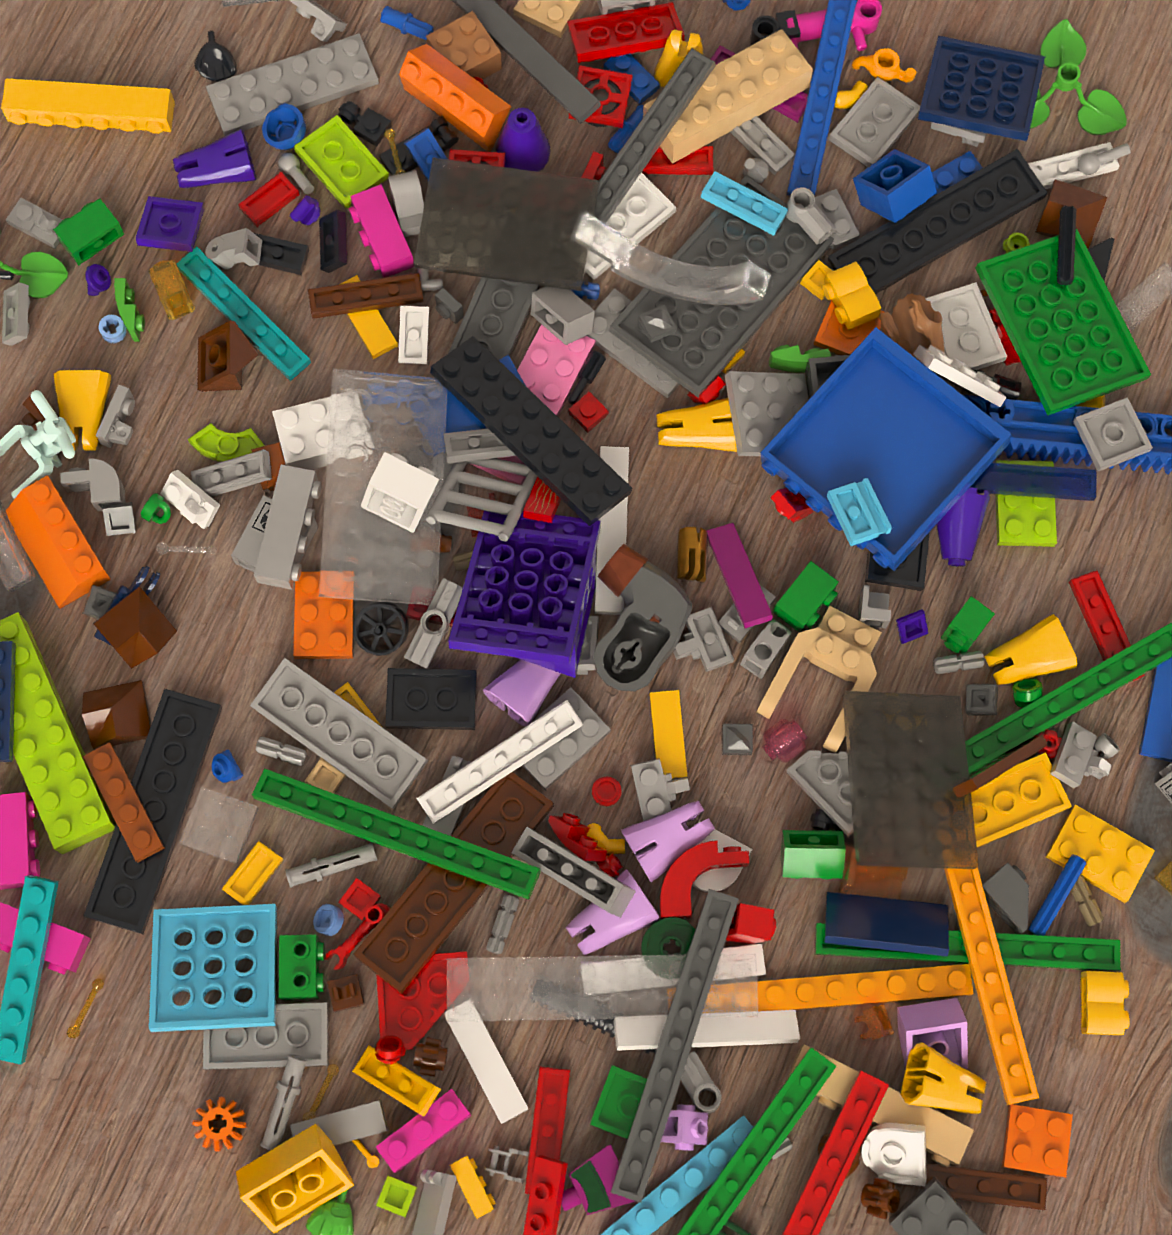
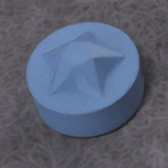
M322 905L314 915L313 925L315 930L326 936L335 935L343 925V912L334 905Z

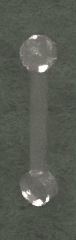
M160 542L156 546L157 552L161 555H165L167 552L206 553L208 556H214L217 552V548L214 545H208L207 547L167 546L166 543Z

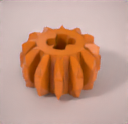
M219 1097L216 1107L213 1100L209 1099L206 1101L209 1109L208 1112L202 1108H198L196 1111L199 1115L203 1116L202 1121L193 1120V1126H202V1130L197 1131L194 1136L197 1139L206 1136L202 1144L204 1148L211 1146L214 1141V1151L220 1152L223 1142L228 1149H232L234 1145L231 1137L240 1141L243 1139L242 1134L236 1132L237 1127L247 1128V1123L237 1121V1119L245 1115L244 1110H238L233 1113L237 1106V1102L234 1100L226 1106L225 1097ZM223 1115L222 1120L227 1121V1125L220 1129V1133H217L218 1128L213 1127V1122L219 1121L220 1116Z

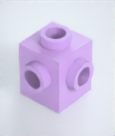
M677 1105V1110H671L661 1142L675 1143V1150L694 1151V1145H707L708 1113L695 1112L696 1106Z

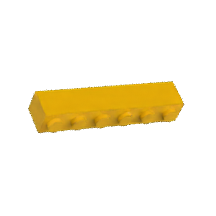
M6 78L1 109L8 122L18 125L38 123L42 126H52L54 124L66 125L70 128L85 126L98 130L117 128L127 132L147 130L151 133L171 132L175 101L171 90L164 88Z

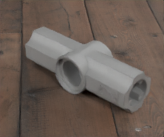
M445 578L442 579L427 611L421 618V624L404 658L428 669L443 636L449 630L450 622L457 610L463 587ZM438 615L442 618L443 625L440 630L433 632L428 627V621L432 616Z

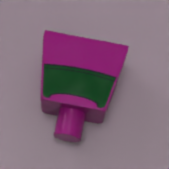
M611 1144L569 1173L574 1186L563 1191L561 1205L564 1211L582 1204L586 1214L590 1215L634 1202V1200L610 1192L619 1166V1161Z

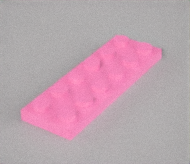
M541 324L517 371L526 387L558 416L578 379L580 370L595 347L596 340L584 336L565 345ZM517 456L498 458L524 464ZM473 465L510 483L522 485L526 478L517 474Z

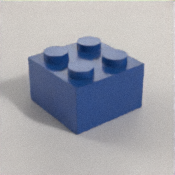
M896 149L853 178L861 206L894 223L903 219L908 213L919 205L924 204L937 193L930 165Z

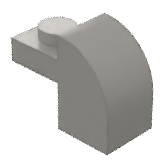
M89 459V470L78 467L70 469L69 472L60 473L61 485L67 493L91 491V503L97 512L102 511L103 505L126 503L124 485L114 468L105 461Z

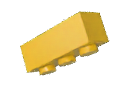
M465 1156L452 1163L450 1167L454 1175L457 1176L456 1179L476 1219L494 1210L493 1205L496 1202L491 1193L487 1195L484 1189L487 1186L482 1175L478 1177L475 1171L478 1167L474 1159H469L468 1156Z

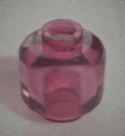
M781 719L764 732L763 737L766 744L762 747L772 760L778 758L781 762L787 763L805 750V740L808 737L794 719L792 721Z

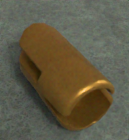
M694 526L683 527L678 531L677 579L685 578L686 580L705 582L707 531L700 527V533H697Z

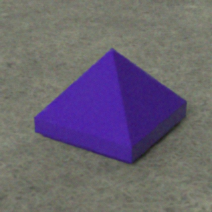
M923 609L896 619L901 644L928 634Z

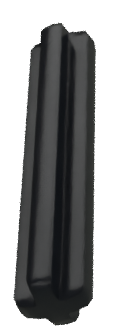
M1063 206L1060 211L1057 282L1060 285H1071L1074 280L1077 211L1074 206Z

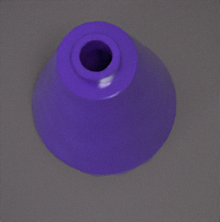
M517 108L510 113L496 144V152L505 153L506 156L504 171L513 176H519V174L532 176L544 169L550 157L549 141L536 116L527 108Z
M969 488L936 524L942 559L948 561V566L964 567L965 562L972 561L990 500L989 491L984 490V495L977 494L978 488Z

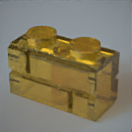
M172 260L160 261L148 271L169 320H175L192 313L195 307L176 262Z

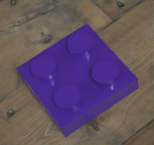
M148 196L136 235L137 246L193 252L204 213L203 203Z

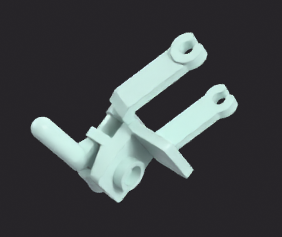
M34 390L31 393V399L45 418L43 422L39 421L35 424L37 431H34L32 426L16 425L0 440V457L20 439L27 453L39 464V469L11 493L13 499L17 497L22 489L47 475L49 476L53 472L54 466L58 468L62 465L57 456L59 452L62 451L66 458H73L75 456L72 444L76 442V438L66 420L56 415L39 390Z

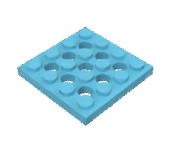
M276 904L155 909L153 911L149 1030L151 1032L275 1026ZM248 929L254 932L253 938L247 943H241L237 940V936L242 930ZM220 931L223 933V938L218 944L212 945L207 943V936L211 932ZM187 932L192 934V940L188 945L179 946L176 944V939L181 933ZM242 959L253 961V966L248 972L241 973L236 970L238 962ZM213 960L222 962V968L218 973L209 974L206 972V966L209 962ZM189 962L191 970L188 974L184 976L175 974V968L179 963ZM244 988L252 990L253 994L249 1001L241 1003L236 1000V994L239 990ZM211 990L221 992V999L215 1004L205 1002V996ZM185 991L190 993V1000L187 1004L183 1006L174 1004V998L179 992Z

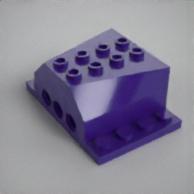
M484 510L482 520L503 525L507 515ZM522 511L508 541H501L497 535L478 531L448 640L449 648L515 657L576 678L596 589V547L601 529V521L597 520L589 527L581 518L555 515L552 523L523 518Z

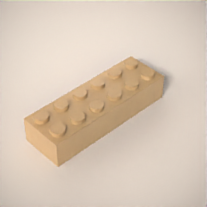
M783 29L773 33L715 66L660 145L661 149L673 164L727 134L733 128L741 126L742 123L752 120L753 117L763 114L809 88L813 68ZM657 98L643 105V117Z

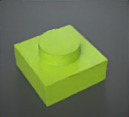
M387 1176L376 1206L406 1217L417 1187Z

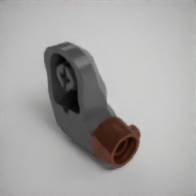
M625 544L615 552L597 576L617 597L622 596L626 607L621 612L616 625L597 643L593 657L597 673L606 685L620 691L635 692L651 682L658 669L674 651L691 613L692 602L683 588L667 572L648 562L649 559Z

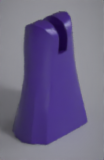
M242 129L173 159L175 171L178 173L179 188L256 181L257 178L248 143Z

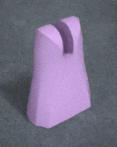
M520 659L485 687L483 692L489 701L499 709L505 711L508 707V715L521 726L526 727L532 723L547 694L561 673Z
M699 801L688 803L665 814L621 830L650 882L656 880L684 852L699 844L715 830L709 818L695 824L690 829L688 828L686 822L694 820L705 811Z
M627 869L616 879L636 892L621 918L605 911L594 903H590L566 926L572 938L585 932L590 926L594 928L595 932L591 935L589 934L577 945L583 955L594 952L660 920L656 910Z

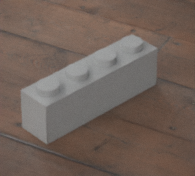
M280 465L254 571L257 583L292 590L294 581H299L302 565L298 564L300 554H305L307 550L308 536H305L307 526H312L314 521L315 509H312L314 498L318 499L321 491V482L318 481L315 471Z
M526 827L512 851V854L534 867L540 868V871L620 918L636 892L634 889L529 827Z

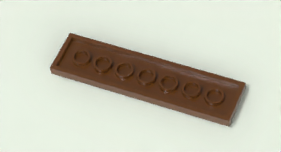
M511 772L492 785L451 836L513 858L514 854H512V851L526 827L535 830L552 810L554 803L515 773ZM428 863L354 952V957L402 994L490 885Z

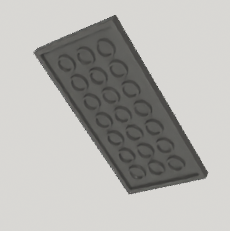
M747 175L740 181L739 184L786 207V203ZM717 207L610 325L609 331L699 398L700 394L722 372L797 286L806 273L831 247L834 238L830 236L823 243L816 245L798 223L790 221L787 217L784 218L773 236ZM665 305L677 327L676 333L651 343L638 321V317L642 313Z

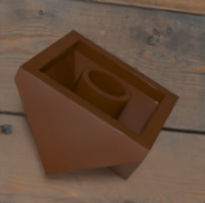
M1055 179L1035 232L1050 238L1058 236L1061 208L1063 206H1074L1077 210L1076 229H1078L1087 249H1089L1108 197Z
M229 320L198 337V391L242 390V368L257 357L258 354L235 321Z
M140 586L93 623L131 669L158 654L177 632Z
M142 680L83 692L82 717L93 750L109 742L115 746L147 739L151 725Z

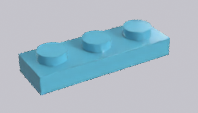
M714 171L700 197L773 236L788 212V209L716 171Z

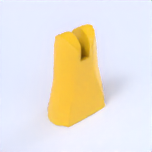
M672 30L668 36L662 56L654 70V78L660 83L661 87L666 86L691 48L703 55L702 41L699 34L690 33L689 41L686 42L682 41V31Z
M59 370L54 373L59 417L66 420L76 438V442L72 444L75 451L78 448L79 429H82L84 451H96L99 442L96 433L102 422L104 406L111 382V375L101 370Z
M728 397L708 402L707 404L665 411L656 415L657 427L663 429L658 432V445L700 447L737 452Z
M1054 614L1049 615L984 656L989 667L997 666L1012 659L1014 665L1005 667L993 674L997 685L1077 668L1078 664L1076 654L1061 622Z
M921 1042L909 1051L900 1095L905 1103L946 1109L965 1114H980L983 1101L966 1093L967 1091L985 1093L987 1082Z

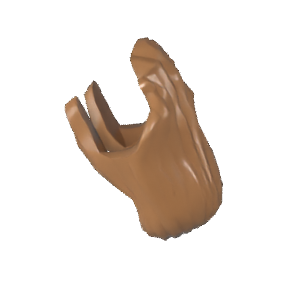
M908 294L903 299H898L897 305L893 307L892 315L889 312H883L879 315L881 328L884 333L912 356H914L913 354L919 345L927 349L932 345L945 353L942 315L939 311L936 312L932 308L931 302L927 301L921 294Z

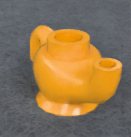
M889 48L879 49L874 55L857 57L852 62L853 69L858 70L863 66L875 79L879 77L885 82L899 79L909 83L916 76L914 68H908L906 71L900 69L898 54Z

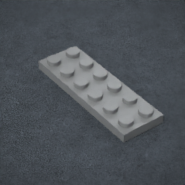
M360 33L207 85L206 89L224 136L239 129L245 131L262 125L266 115L282 104L293 105L302 111L377 85L379 81Z
M286 658L282 660L250 705L392 809L397 806L429 761Z

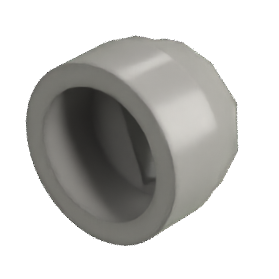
M1106 733L1097 738L1093 747L1097 752L1102 751L1099 757L1103 759H1109L1120 751L1119 746Z

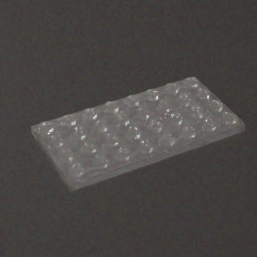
M344 369L332 370L318 597L430 605L438 589L441 522L436 521L432 525L426 521V517L443 485L445 454L443 433H446L448 391L436 378ZM384 452L390 455L391 453L399 454L408 461V464L416 468L425 467L435 474L434 477L439 479L414 533L361 507L368 483Z

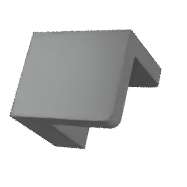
M863 585L860 591L858 620L870 627L886 629L891 619V610H888L889 594L869 592L870 585Z

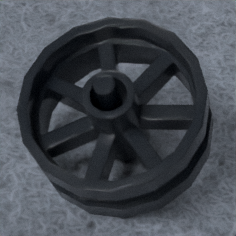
M387 601L374 602L363 608L356 616L353 626L354 637L358 645L367 653L376 656L388 655L400 648L406 641L409 632L408 619L404 611L396 604ZM377 607L378 622L365 613ZM383 607L394 612L388 620L383 619ZM399 617L402 629L392 628L390 623ZM362 619L371 624L372 629L361 632L360 624ZM388 632L402 635L395 646ZM369 634L375 636L372 646L365 642L363 636ZM380 637L384 638L389 649H376Z

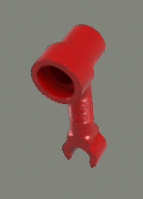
M382 903L368 907L365 911L366 919L342 945H339L335 950L328 951L324 960H330L337 954L340 961L334 967V970L342 969L356 945L377 926L391 907ZM379 911L380 915L379 918L376 920L375 913Z

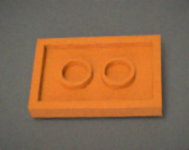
M354 571L301 572L299 581H295L294 659H353Z

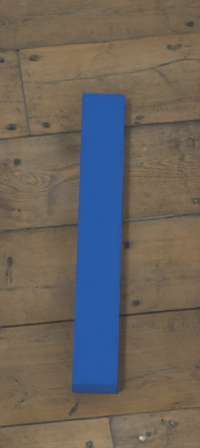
M857 0L828 1L786 195L788 196L799 187L809 189L815 196Z

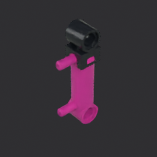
M859 0L856 4L850 33L853 34L858 51H863L867 48L864 35H869L877 30L882 13V5L878 0ZM827 9L797 15L795 10L776 13L775 18L768 15L760 16L754 20L752 25L750 44L752 46L783 29L799 50V42L821 38ZM761 33H766L768 36H763Z

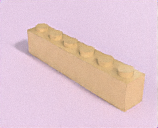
M804 1044L800 1047L785 1080L788 1079L810 1048L809 1046ZM820 1053L837 1067L816 1096L820 1097L818 1103L832 1110H835L837 1106L842 1108L859 1072ZM888 1087L871 1124L877 1126L883 1123H902L925 1126L926 1151L933 1154L931 1160L947 1168L950 1163L959 1165L974 1129L930 1107L905 1103L900 1092Z

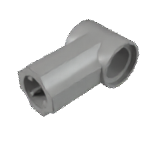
M799 187L791 193L785 207L788 209L786 217L790 221L798 223L816 245L823 243L835 232L836 227L815 204V196L812 191ZM796 203L802 204L804 207H799Z
M693 1051L688 1055L681 1082L691 1097L694 1106H696L697 1111L711 1114L718 1109L721 1103V1092L713 1083L696 1052ZM703 1091L712 1092L716 1098L715 1104L710 1107L703 1106L699 1102V1094Z

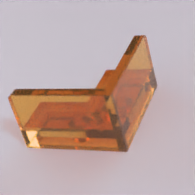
M852 850L845 858L843 878H841L839 893L900 900L902 882L907 877L908 866L883 862V856Z

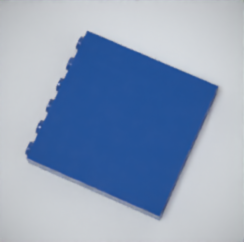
M875 327L760 452L761 466L771 476L777 474L783 479L784 486L795 495L800 493L807 499L805 501L806 504L817 513L822 511L828 516V522L838 531H841L842 527L827 498L828 491L853 482L859 483L863 479L868 478L892 529L889 534H881L877 538L862 542L856 546L862 550L867 548L874 554L872 557L883 568L888 566L895 571L1007 447L1012 434Z

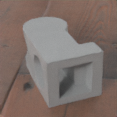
M244 228L212 239L206 247L205 254L207 258L223 269H230L235 264L245 262L250 267L259 265L262 239L248 228Z
M772 619L747 650L740 665L762 680L789 639L792 631Z

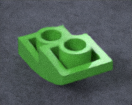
M114 278L115 298L120 316L133 341L140 342V332L145 330V318L143 314H140L135 304L134 289L130 288L126 278Z
M782 345L771 352L768 363L770 368L781 371L805 372L808 359L831 357L829 348L824 350L814 348L801 355L798 345L792 347Z

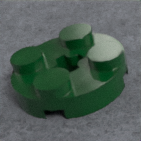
M675 917L664 918L653 923L645 932L641 942V955L646 967L661 978L679 979L695 932L693 926L689 922ZM670 939L676 940V946L680 947V952L674 953L673 957H668L667 951L663 950V945L669 944Z

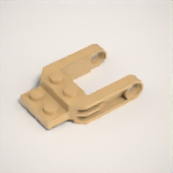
M829 606L817 628L797 634L757 713L770 719L801 659L806 657L814 665L845 681H852L854 683V687L822 746L836 753L877 675L871 652L882 632Z

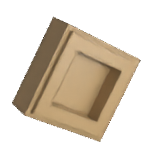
M320 758L304 783L335 793L346 775L323 758Z

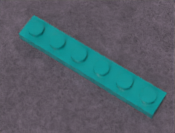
M197 246L193 249V252H189L176 263L177 269L228 320L235 321L246 338L289 381L293 380L311 364L310 358Z
M32 875L25 876L0 1009V1060L21 1065L26 1060L59 881Z

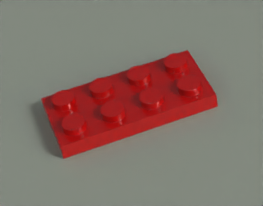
M673 2L567 21L569 35L578 63L664 48L672 30L682 31V41H685V35Z

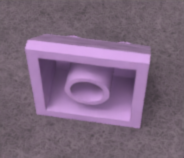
M958 998L897 1007L898 1034L905 1069L909 1051L921 1042L932 1047L955 1064L968 1069L967 1020Z

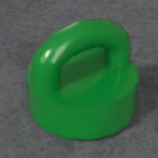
M154 493L144 505L140 515L148 522L154 521L158 524H163L170 519L171 509L165 502L164 497ZM161 508L164 510L162 517L157 515Z
M1027 678L1014 683L1012 687L1015 704L1021 708L1043 697L1042 683L1036 679Z

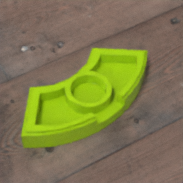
M212 423L188 439V442L199 453L218 462L252 453L251 449L265 446L251 428L239 433H227L217 429Z

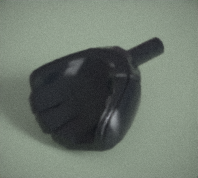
M208 31V42L200 49L195 59L194 67L202 77L219 82L235 75L236 64L231 52L226 47L216 43L214 32Z

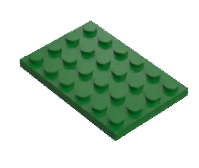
M1076 229L1074 280L1071 285H1060L1057 282L1059 235L978 263L975 267L1047 415L1139 383L1151 376L1078 229Z

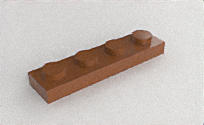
M109 742L84 755L83 758L135 861L138 863L164 849L165 847L113 745Z

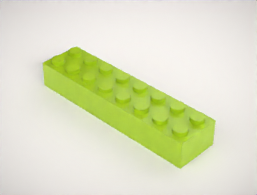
M17 612L0 620V642L13 641L16 643L13 755L54 849L63 855L114 831L116 823L83 758L85 755L29 625L21 614Z

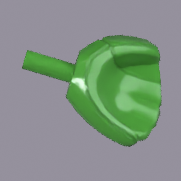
M348 1190L339 1194L337 1199H331L317 1207L308 1218L306 1229L313 1235H353L352 1210L350 1204L345 1202Z

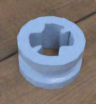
M106 315L99 322V332L105 341L118 343L126 336V326L119 316ZM114 324L117 332L111 334L108 326Z

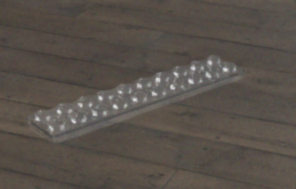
M721 954L701 1018L758 1017L756 954ZM687 955L447 958V1022L667 1018Z

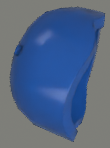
M282 104L266 115L262 126V133L264 139L273 148L289 150L304 139L306 122L299 109L290 104Z

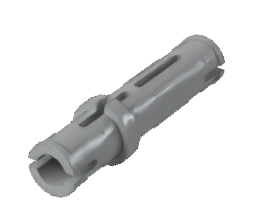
M371 842L367 845L319 860L316 857L312 858L309 863L285 869L289 886L292 888L312 880L319 882L325 876L378 860ZM359 855V858L334 865L336 862ZM329 865L327 868L303 875L304 872Z
M289 1054L282 1080L277 1082L276 1089H278L263 1140L260 1144L261 1147L267 1150H272L281 1144L295 1097L301 1092L302 1088L299 1085L308 1061L301 1056ZM291 1076H293L287 1098H285ZM283 1107V1111H282V1114H281V1117H280V1120H279L277 1129L274 1130V1129H275V1126H276V1123H277V1120H278V1117H279V1114H280V1111H281V1108Z

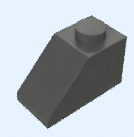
M1006 863L985 881L982 886L987 903L1015 934H1021L1028 929L1029 885L1025 882V874L1017 866H1011L1009 863Z

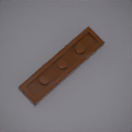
M419 273L308 289L312 319L424 302Z
M1040 735L1022 744L953 787L954 793L957 797L961 798L981 788L1046 747L1048 743L1043 735Z
M926 1163V1184L935 1176L955 1199L1038 1210L1046 1209L1047 1178L953 1166L947 1168L943 1165Z

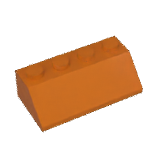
M427 43L408 51L399 73L404 89L440 117H444L447 122L487 152L492 151L512 106Z
M47 475L22 489L3 514L59 609L89 593L92 585L99 587L111 580L49 476Z

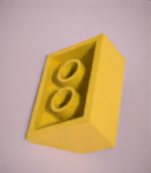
M316 1123L236 1171L240 1198L273 1233H276L354 1186L353 1180L334 1144Z

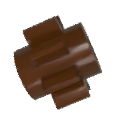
M426 1037L425 1044L417 1043L413 1066L421 1067V1075L435 1077L436 1070H445L448 1048L441 1047L442 1041L440 1039Z
M874 1177L873 1184L867 1183L863 1187L861 1203L864 1207H867L866 1214L887 1219L888 1213H895L900 1204V1193L894 1189L895 1183Z

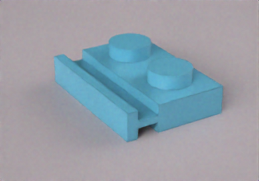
M868 478L863 479L859 483L853 482L828 491L827 498L850 546L891 532L892 527Z

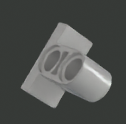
M416 170L388 176L391 197L404 237L430 231Z

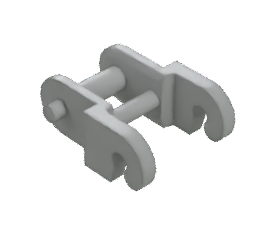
M499 1146L488 1150L492 1152L490 1167L485 1168L484 1171H489V1176L499 1173L503 1174L506 1180L523 1183L524 1179L508 1176L507 1170L512 1153L529 1156V1152L512 1148L509 1149V1152L499 1151ZM499 1154L506 1155L503 1171L496 1170Z

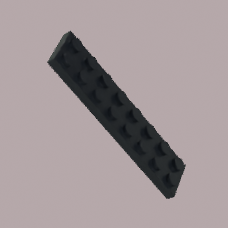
M1016 149L929 198L924 204L919 205L896 223L889 221L829 255L828 262L834 271L857 262L869 286L877 294L1044 199L1048 192L1022 154Z
M474 336L431 366L430 373L589 527L631 494L632 487Z
M164 688L131 782L165 848L137 863L116 823L84 917L144 935L222 710L221 705Z

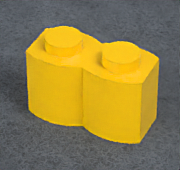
M857 262L825 275L822 289L827 300H832L836 305L835 315L840 324L844 323L850 330L879 317L881 312L880 303Z
M1081 972L1082 1034L1124 1035V1029L1129 1027V1013L1124 1011L1123 1004L1124 998H1128L1129 983L1128 980H1124L1123 972Z

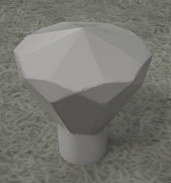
M749 158L744 163L743 176L747 175L758 184L762 183L769 175L768 164L760 158Z

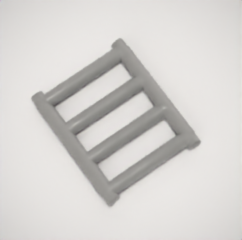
M498 458L454 463L428 512L426 521L432 525L437 521L497 535L501 541H508L526 505L537 475L525 464ZM468 463L525 476L526 478L523 485L466 473L463 470ZM458 482L517 497L512 505L455 492L453 489ZM447 502L507 515V518L502 525L446 512L443 509Z

